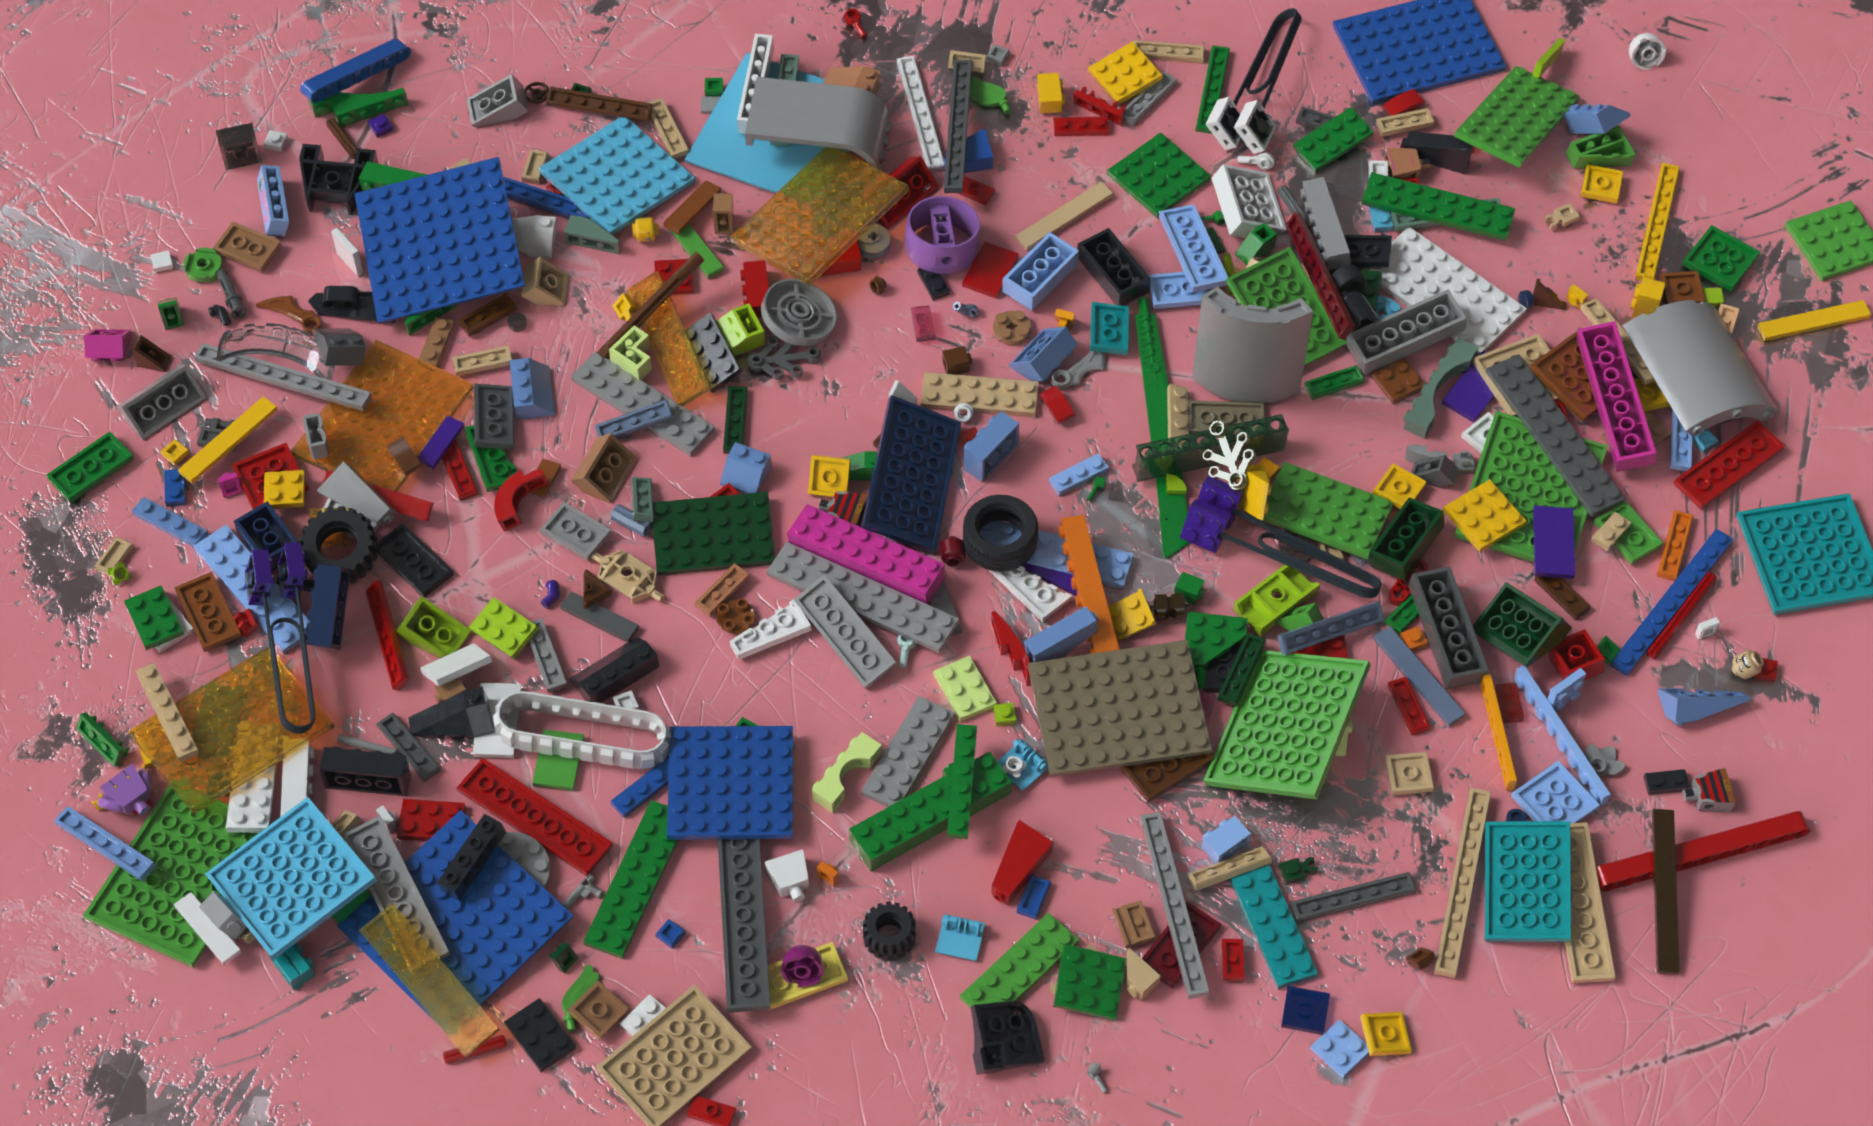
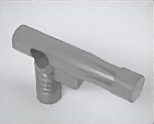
M588 874L562 905L568 910L580 896L586 899L592 893L597 898H601L604 891L592 884L595 878Z

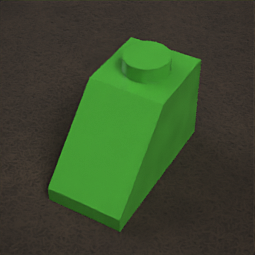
M1312 603L1293 608L1278 619L1276 624L1291 631L1324 618L1317 604Z

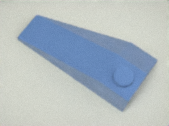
M1658 688V695L1665 717L1677 725H1685L1686 722L1700 720L1751 699V696L1740 691L1715 690L1713 694L1702 689H1695V693L1684 691L1683 688Z

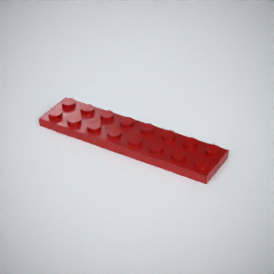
M484 758L477 763L457 786L458 792L520 833L531 836L544 849L585 876L592 872L613 847V843Z

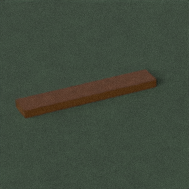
M551 86L546 100L548 106L650 123L654 108L652 103Z

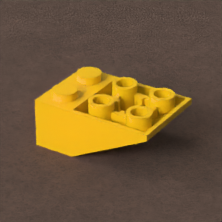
M1249 464L1245 473L1247 484L1242 489L1244 493L1238 507L1259 520H1263L1264 514H1268L1269 503L1267 502V495H1271L1272 484H1270V478H1268V472L1265 471L1264 466Z

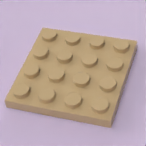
M1538 333L1473 358L1472 363L1505 413L1518 417L1486 374V370L1488 367L1518 354L1530 367L1532 363L1549 352L1550 349ZM1536 376V378L1539 380V382L1542 384V386L1545 388V390H1546V391L1548 392V394L1551 396V398L1553 399V401H1561V400Z

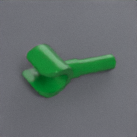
M1216 211L1210 216L1200 217L1202 221L1214 220L1216 225L1225 223L1221 211Z
M1095 477L1093 488L1087 498L1089 502H1091L1098 488L1104 489L1106 478Z

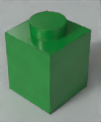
M1182 572L1175 585L1174 593H1183L1184 602L1196 606L1198 600H1202L1205 595V580Z

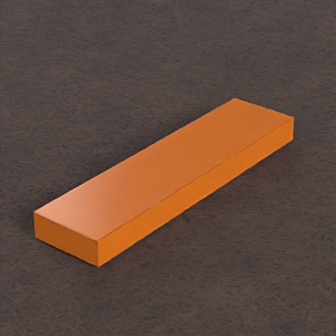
M1674 510L1657 577L1671 581L1677 579L1694 515Z

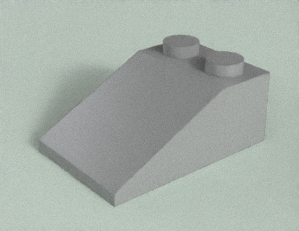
M512 74L467 98L473 127L515 120L529 112L524 86Z

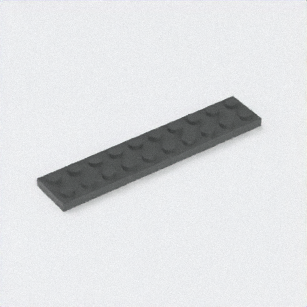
M1520 354L1487 368L1486 374L1591 517L1625 501L1626 498Z
M718 839L727 1012L771 1010L760 839Z

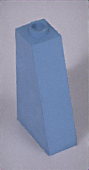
M1085 606L1025 640V651L1030 663L1063 658L1098 631V618L1093 611L1090 612Z

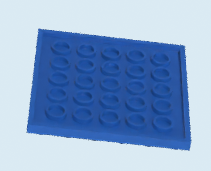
M793 726L670 727L667 840L793 839Z

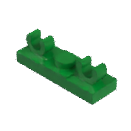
M87 712L80 714L76 730L114 767L120 765L122 757L128 755L129 748L123 749V742L115 741L103 728V722H96L97 716H90Z

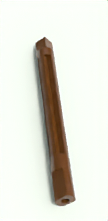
M695 252L597 353L602 358L609 359V349L634 325L639 328L705 261L698 252Z

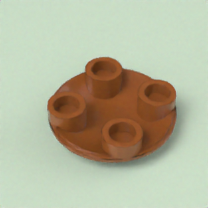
M744 598L721 603L717 608V624L726 632L733 634L743 633L752 628L755 623L756 613Z

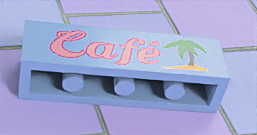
M261 165L257 184L266 235L285 237L289 218L280 166Z

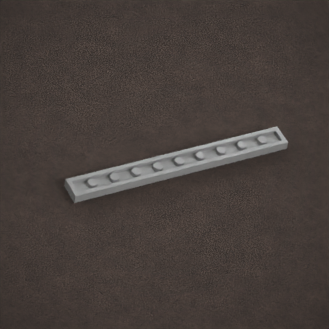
M202 343L194 356L195 362L361 411L365 410L372 398V394L369 391L239 353L217 360L220 348ZM221 349L220 356L232 351Z
M1161 812L1140 815L1142 829L1188 999L1209 996V988Z

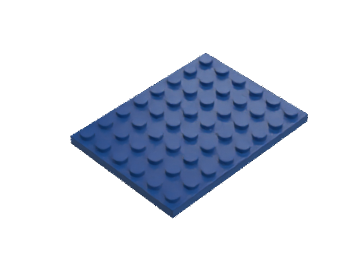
M1415 0L1335 20L1332 24L1372 104L1391 100L1411 89H1415L1419 93L1506 70V64L1471 0Z

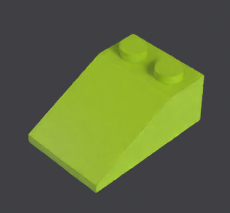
M421 596L396 630V634L411 645L438 658H442L458 651L471 630Z

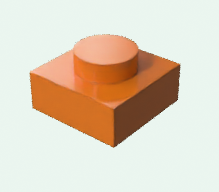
M1419 626L1400 634L1401 640L1411 651L1423 648L1428 644Z
M821 861L817 866V876L834 887L839 882L838 870L832 864H826Z

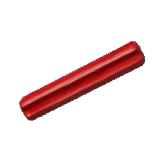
M499 1035L443 1052V1059L445 1064H450L506 1047V1040L504 1035Z

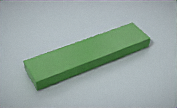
M690 224L680 234L669 230L690 257L695 252H698L705 261L699 268L708 279L724 271V266Z

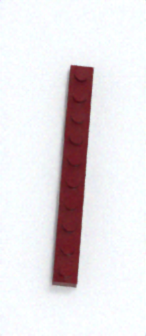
M1295 211L1285 226L1338 338L1345 340L1353 331L1355 324L1302 214Z

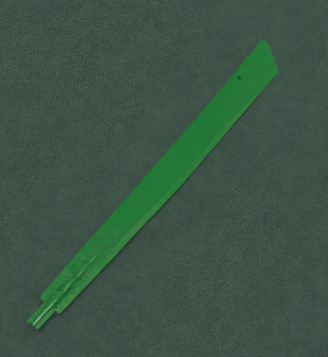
M1143 296L1137 300L1139 314L1135 315L1157 488L1163 557L1169 558L1190 543L1180 538L1188 510L1185 494H1167L1166 474L1175 475L1183 482L1184 480L1180 453L1168 450L1167 387L1169 384L1156 316L1150 312L1149 299Z

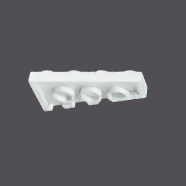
M1022 566L1004 572L989 570L1042 622L1072 600V595L1059 591L1058 587L1053 584H1047L1036 574L1032 575L1025 571V568Z
M794 599L784 609L782 607L779 608L773 616L768 619L764 618L759 622L758 626L753 629L749 628L730 641V647L738 660L812 631L809 621Z

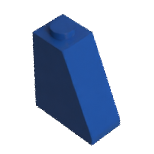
M982 129L967 138L964 173L993 169V154L986 129ZM945 157V158H943V160H944V165L946 166V157Z

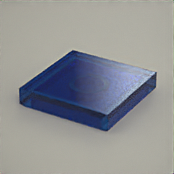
M1288 986L1281 1027L1323 1035L1330 993Z

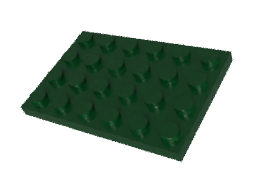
M768 492L653 502L654 518L652 523L657 576L729 569L734 563L741 568L771 565L775 559Z

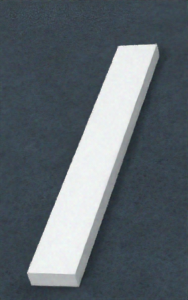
M913 55L897 58V66L924 162L930 172L945 170L942 151L915 57Z

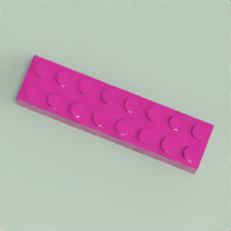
M1616 321L1578 329L1577 343L1616 471L1620 472L1655 464L1656 450Z
M806 504L787 532L789 543L925 604H929L946 577L944 563Z

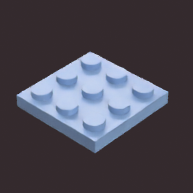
M1559 761L1511 794L1515 802L1533 821H1570V823H1579L1598 810L1600 806Z

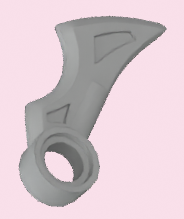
M1090 351L1069 370H1056L1052 374V386H1057L1060 391L1065 390L1069 386L1080 384L1082 377L1087 372L1103 370L1105 353ZM1063 377L1066 381L1059 383L1056 381V378Z

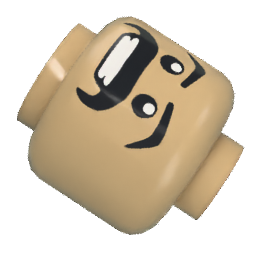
M1746 650L1733 658L1732 671L1737 677L1740 676L1745 680L1761 672L1763 659L1758 652Z

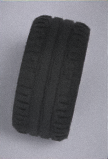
M999 494L982 498L969 508L963 522V543L967 555L977 565L991 571H1010L1023 566L1035 553L1038 542V522L1034 511L1027 503L1010 495ZM1000 520L1015 525L1021 531V536L1013 543L1001 546L985 541L979 532L988 523Z

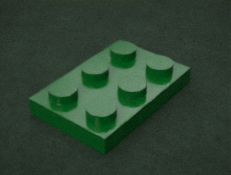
M162 585L124 600L146 651L184 635Z

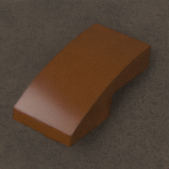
M403 436L386 446L405 475L416 471L417 468L422 466Z

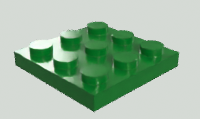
M1711 225L1683 260L1682 265L1692 271H1698L1699 275L1731 292L1758 258L1760 251Z
M1064 944L1053 1007L1115 1021L1117 1019L1126 958Z

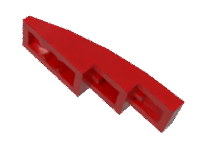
M992 611L991 624L1000 654H1009L1013 670L1022 669L1026 686L1031 685L1028 670L1030 660L1010 626L996 611Z

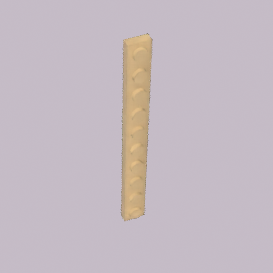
M1471 787L1469 790L1434 974L1451 978L1456 976L1491 792Z

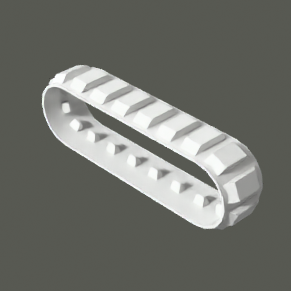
M519 691L502 698L495 707L496 714L493 715L496 735L501 736V742L511 748L522 751L540 752V754L546 755L555 754L570 759L576 757L583 761L599 762L601 764L617 765L631 769L653 768L660 762H663L669 754V738H671L669 726L663 723V718L644 710L536 692ZM518 710H529L644 729L656 733L658 741L661 742L655 748L638 751L517 731L508 728L507 720L504 719Z

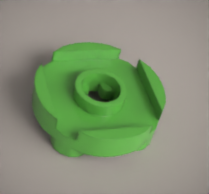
M211 248L196 249L195 253L191 255L190 252L184 260V269L188 279L196 282H214L217 279V271L223 267L221 257ZM203 263H206V266H205V267H200V266H199V265H202Z

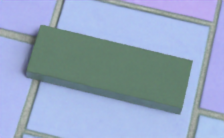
M632 477L633 521L653 522L652 479Z

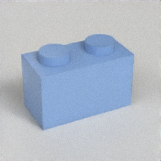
M1234 816L1229 820L1225 819L1214 831H1208L1203 836L1201 848L1215 863L1226 860L1246 846L1250 841L1251 833Z

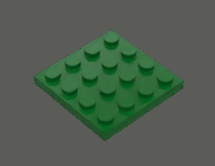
M1161 132L1107 170V175L1156 218L1159 217V211L1171 209L1211 180V175Z

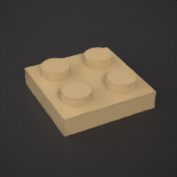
M1427 752L1386 755L1385 762L1392 795L1433 792L1434 786Z

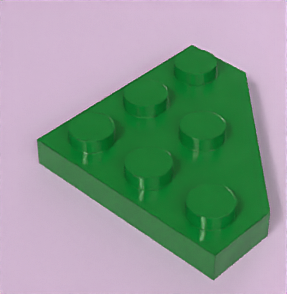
M1188 611L1185 640H1188L1193 667H1206L1210 661L1215 658L1218 659L1228 652L1232 646L1244 641L1248 618Z

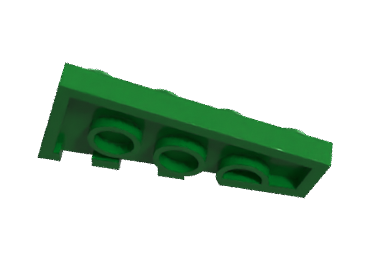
M474 425L465 427V433L486 492L499 490L501 485L517 472L516 467L507 459L503 449L474 447Z

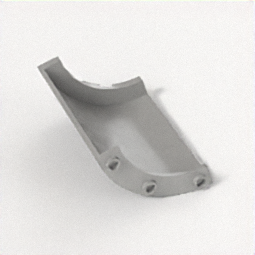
M1217 286L1202 295L1192 378L1213 394L1235 402L1273 403L1300 393L1313 310L1302 298L1280 305L1274 309H1266L1264 306L1250 304L1245 306L1237 303L1236 299L1228 296Z
M1694 300L1673 302L1655 308L1656 312L1649 315L1643 313L1623 325L1685 431L1691 436L1699 435L1705 429L1726 420L1752 417L1764 421L1772 418L1779 411L1713 305L1704 301L1696 303Z

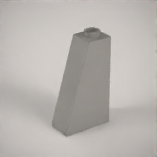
M345 462L317 490L320 494L347 508L355 509L357 513H362L366 518L382 526L390 523L397 512L350 464Z

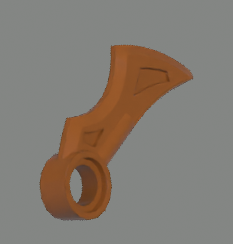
M293 296L274 297L256 303L257 308L279 312L302 324L303 331L308 336H313L312 329L322 328L320 319L314 311L303 310L297 307L293 301ZM311 323L317 324L314 328H307Z

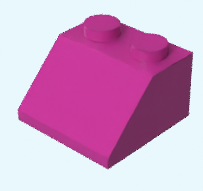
M124 329L91 330L84 335L85 358H91V361H102L103 358H110V361H122V358L128 355L132 331Z

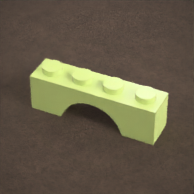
M863 732L858 737H854L849 744V748L839 754L837 762L827 768L821 781L818 780L813 785V801L833 813L845 799V789L841 784L842 777L848 771L855 768L870 769L882 755V745Z

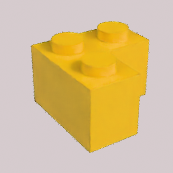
M1643 277L1641 284L1637 283L1630 309H1634L1632 317L1636 318L1643 313L1649 315L1656 312L1655 308L1659 307L1665 282Z

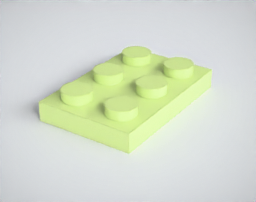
M970 655L933 671L935 679L960 722L993 708V705L997 704Z

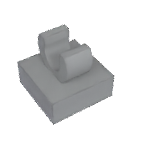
M1460 451V453L1453 454L1452 462L1459 468L1457 474L1474 473L1475 466L1472 453Z

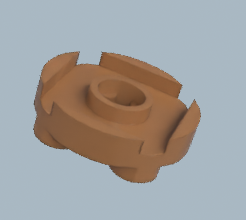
M1021 310L1006 311L997 314L995 317L993 334L998 341L1000 339L1005 342V345H1020L1026 341V338L1031 333L1030 320ZM1015 326V330L1011 331V329L1007 327Z

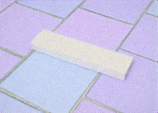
M190 892L176 902L174 907L219 961L225 965L238 956L241 951L231 938L219 930L199 908L201 903Z

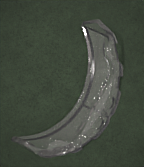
M254 323L246 324L241 329L234 331L229 329L224 332L218 344L216 361H223L227 358L244 354L274 355L295 361L311 370L318 377L332 381L335 366H325L317 343L311 338V334L297 328L267 323L266 326H255Z

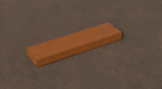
M705 180L664 221L663 227L680 234L714 200V193H721V187Z

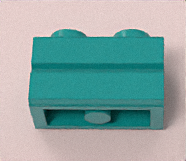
M298 942L274 960L269 955L272 963L293 990L315 976L313 972L315 966L309 957L304 958L302 956L303 950Z

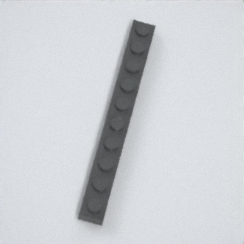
M954 60L944 193H963L972 60Z

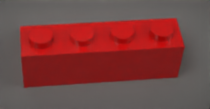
M921 156L909 157L858 200L874 208L875 220L888 229L907 214L915 204L924 200L935 191L939 185Z

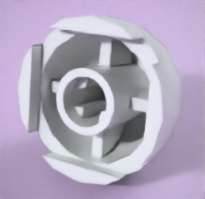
M1642 33L1636 36L1631 41L1628 50L1631 61L1635 67L1641 70H1649L1654 65L1658 66L1666 55L1664 43L1653 33Z

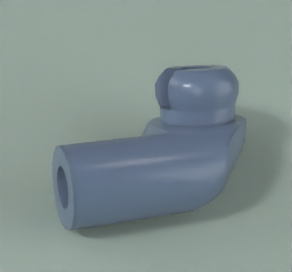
M960 302L953 304V310L964 316L970 315L975 318L979 315L978 307L974 304H962Z

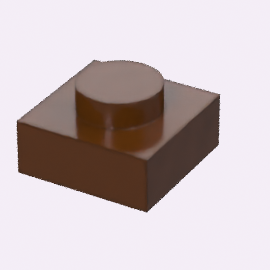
M1421 947L1405 959L1409 966L1421 970L1428 967L1436 959L1433 951Z

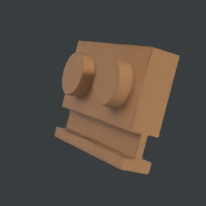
M1142 900L1123 905L1121 908L1112 909L1126 949L1129 946H1137L1155 941V935Z

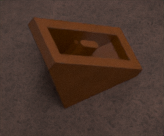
M142 335L138 337L132 350L137 367L164 372L171 359L170 354Z

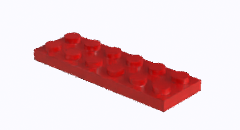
M1757 420L1676 478L1673 484L1698 508L1703 509L1781 452L1785 445Z

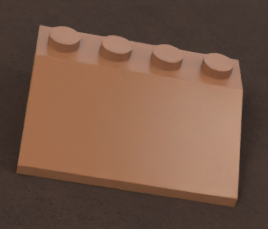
M866 66L830 68L823 84L861 88L876 95L881 85V72Z

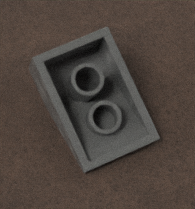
M350 328L312 329L325 366L363 365L366 346L360 334Z

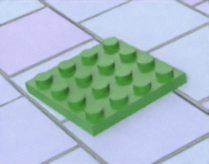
M1852 200L1786 221V229L1821 281L1873 264V231Z

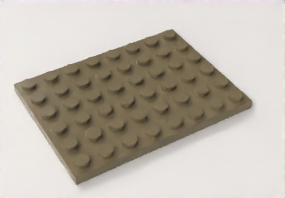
M1188 640L1028 663L1050 777L1210 754L1212 752Z

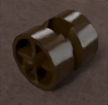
M1171 593L1170 597L1166 594H1155L1153 606H1150V609L1155 612L1156 620H1167L1170 616L1172 619H1184L1185 610L1189 607V603L1186 604L1184 602L1183 593Z

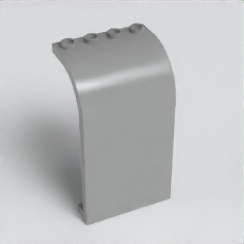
M757 77L745 131L746 145L753 146L754 139L850 150L859 154L868 162L871 182L878 183L879 175H883V164L881 163L886 159L884 147H888L889 136H887V133L891 131V122H888V110L883 101L864 89Z

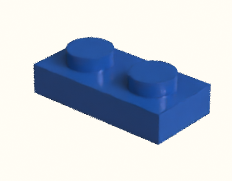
M178 469L164 470L166 507L186 505V478L179 474Z

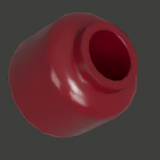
M950 536L941 542L940 555L943 563L956 567L966 559V551L962 539Z

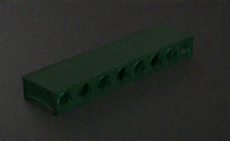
M1280 414L1228 425L1225 435L1231 451H1233L1237 442V436L1234 434L1236 429H1241L1236 435L1240 432H1245L1250 436V442L1243 446L1238 460H1243V452L1246 449L1253 450L1256 453V457L1284 451L1289 427H1287L1283 415ZM1273 421L1280 422L1278 429L1271 427ZM1255 425H1260V426H1258V427L1255 429V432H1254L1253 429H1252L1253 426H1255ZM1209 429L1136 445L1137 455L1135 464H1132L1136 475V481L1141 482L1164 477L1166 474L1173 475L1220 465L1217 462H1207L1203 459L1202 454L1206 449H1210L1221 456H1224L1219 440L1210 433ZM1243 436L1241 441H1244L1246 436ZM1199 437H1204V438H1202V439L1200 440V444H1199V443L1197 442V439H1198ZM1186 441L1181 445L1182 448H1180L1179 442ZM1165 444H1166L1167 446H1165V447L1163 448V452H1162V451L1160 450V447H1161L1162 445H1165ZM1148 448V450L1144 453L1145 456H1143L1141 453L1142 450ZM1211 453L1207 455V459L1211 457ZM1249 453L1247 455V458H1250L1252 456V453Z

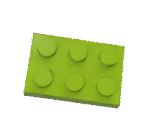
M495 597L490 600L468 627L473 633L513 660L539 630L537 625Z

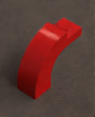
M542 468L534 470L527 475H524L522 470L511 475L499 488L495 497L494 511L503 531L522 524L518 514V506L523 497L532 491L549 485Z

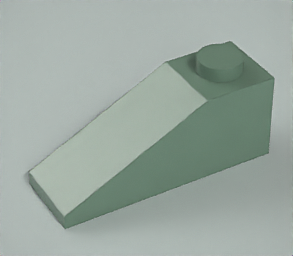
M570 215L564 231L566 244L615 254L620 253L618 239L589 218Z

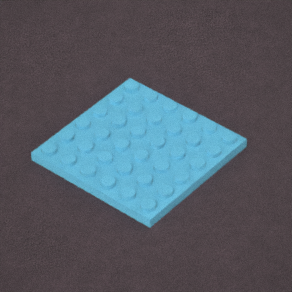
M621 117L539 167L540 174L564 196L572 200L594 223L611 235L619 232L636 219L641 218L695 183V177L630 119Z
M308 797L205 873L273 960L377 882L375 876Z

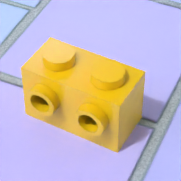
M1059 73L1037 74L1040 114L1062 112V105H1065V94H1061V91H1063V80L1059 79Z

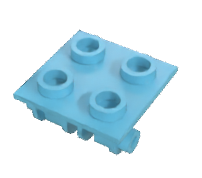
M1017 738L1012 743L1014 747L997 762L1003 767L1006 765L1008 757L1015 756L1026 763V768L1021 771L1019 778H1014L1011 774L1006 773L1010 780L1019 789L1024 791L1048 769L1047 760L1023 739L1019 740Z
M945 914L942 917V926L935 953L976 961L986 923Z

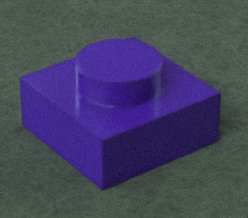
M385 114L368 121L369 127L376 137L393 131V127Z

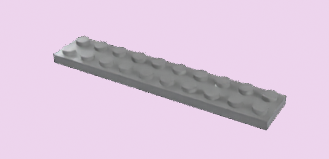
M787 541L767 570V576L802 592L825 574L860 618L937 653L942 651L959 624V618Z

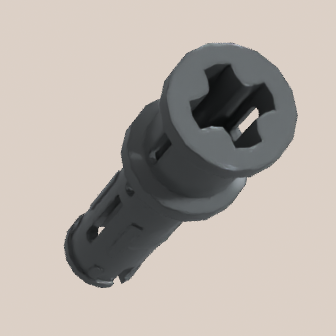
M221 269L217 271L216 277L226 296L225 303L231 310V317L233 319H241L247 314V309L242 304V297L236 293L228 271Z

